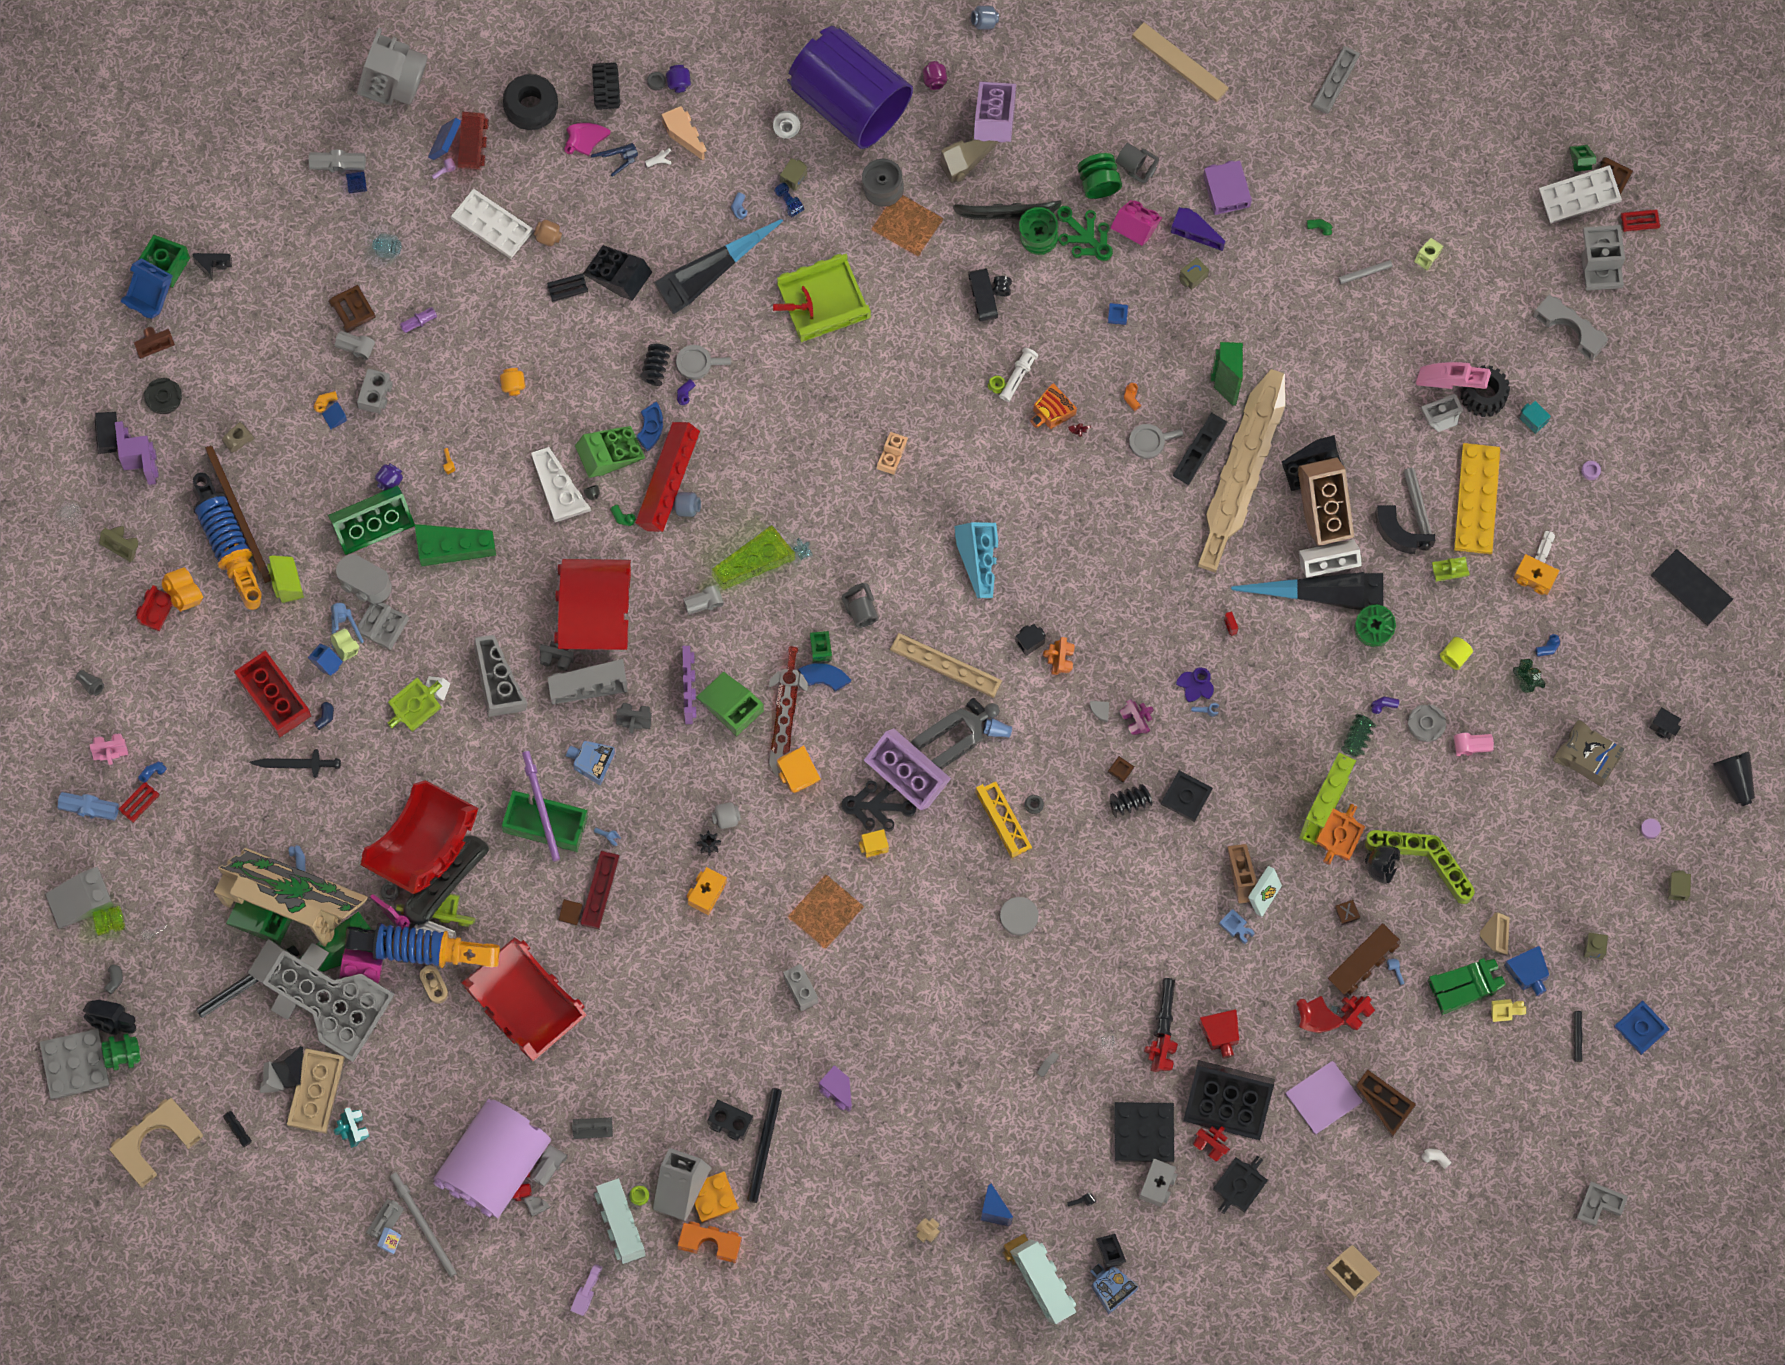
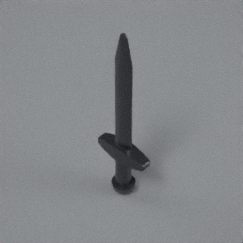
M314 749L312 759L264 758L249 762L252 765L263 768H312L314 778L318 777L320 767H335V769L341 767V760L335 758V760H320L318 749Z

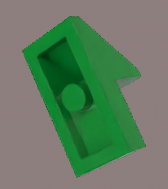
M1588 145L1569 147L1574 172L1592 170V164H1596V156Z
M829 631L810 633L812 662L831 661L832 651Z

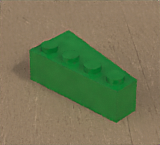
M414 524L421 567L497 556L494 535L491 530Z

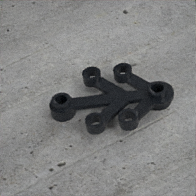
M872 780L868 781L866 787L856 796H846L841 803L842 810L846 814H854L868 831L874 829L875 821L873 818H867L861 810H869L883 825V829L890 832L894 829V821L887 819L881 811L902 812L904 816L912 817L915 815L917 807L909 800L903 804L881 803L886 797L896 792V788L892 791L887 789L891 785L889 782L886 783L885 789L871 801L862 802L865 797L870 793H875L877 790V783ZM870 784L875 786L873 790L868 788ZM849 802H853L855 805L853 807H849L847 804ZM911 805L913 808L912 810H907L905 807ZM870 821L873 823V825L871 827L866 826V822ZM889 822L892 824V827L887 828L885 824Z

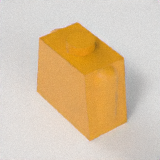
M804 745L777 759V766L780 770V773H778L779 778L783 784H787L790 792H799L821 781Z

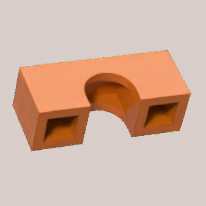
M689 1221L688 1224L683 1223L678 1249L698 1254L699 1247L703 1242L712 1241L718 1246L717 1259L736 1263L742 1237L733 1231L724 1233L720 1232L719 1228L713 1226L703 1228L700 1227L699 1223Z

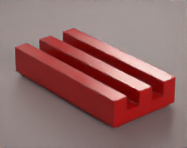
M1657 209L1620 214L1623 232L1660 228ZM1654 215V218L1626 220L1629 217ZM1655 222V223H1649V224H1639V225H1629V226H1627L1628 224H1638V223Z
M145 782L118 810L134 823L160 794ZM145 789H147V790L145 791V793H144L127 811H125L126 808H127ZM152 793L153 795L131 816L130 814Z

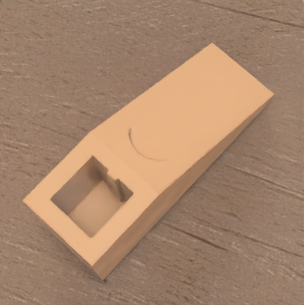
M682 106L661 114L662 123L669 137L704 160L706 148L704 143L699 142L697 138L699 134L696 127H692L690 124L691 118L688 111L684 112Z

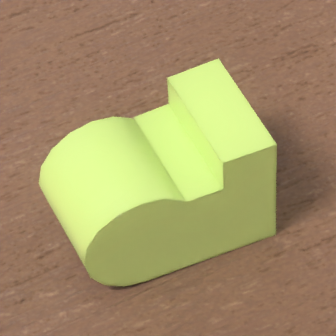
M1430 238L1420 249L1414 262L1428 271L1444 246Z
M344 628L330 636L331 642L342 661L358 654L359 645L356 640L354 641L351 638L347 629Z

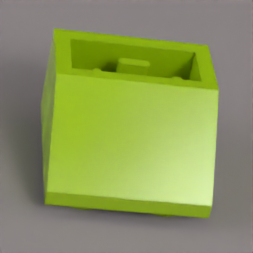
M269 556L270 563L267 566L276 599L280 598L281 602L285 603L304 598L294 558Z

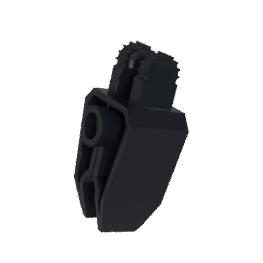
M99 999L88 1001L83 1008V1012H85L84 1019L91 1026L115 1036L119 1031L133 1034L137 1030L134 1024L136 1022L135 1017L126 1013L125 1007L119 1003Z

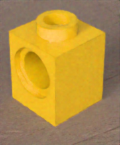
M884 829L861 835L859 847L861 853L865 852L866 858L889 852Z

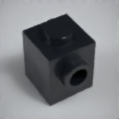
M1032 624L1031 626H1024L1015 637L1016 644L1027 656L1045 644L1046 634L1041 627L1037 628L1035 624Z
M1661 707L1649 728L1655 731L1658 737L1670 739L1672 735L1676 736L1682 727L1678 725L1681 718Z

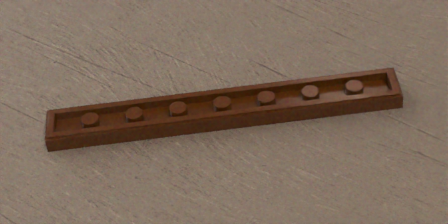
M213 446L205 447L207 455L228 498V502L252 552L265 583L270 582L271 576L215 450Z

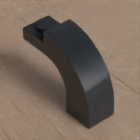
M1377 505L1375 511L1376 525L1381 537L1391 547L1404 553L1415 554L1417 547L1421 550H1427L1434 546L1436 541L1435 534H1413L1405 531L1399 525L1396 505Z

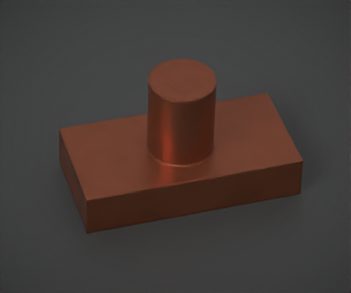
M148 327L143 331L144 339L133 342L140 359L175 345L169 329L156 333L153 327Z

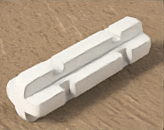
M1551 531L1544 532L1542 537L1544 540H1541L1536 553L1538 556H1535V559L1544 563L1550 551L1551 542L1555 538Z

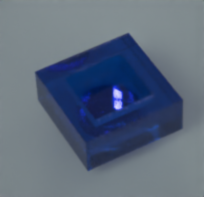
M364 171L346 174L349 194L367 191Z

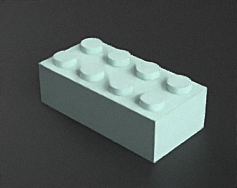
M1030 1239L1010 1251L1048 1322L1057 1324L1076 1313L1074 1308L1076 1303L1071 1296L1066 1294L1065 1289L1067 1287L1062 1278H1058L1055 1274L1057 1271L1056 1266L1052 1260L1049 1261L1045 1255L1047 1250L1043 1243L1039 1244L1038 1241Z

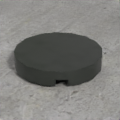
M158 378L151 381L144 392V399L148 408L154 413L169 414L179 407L182 401V391L175 381L169 378Z

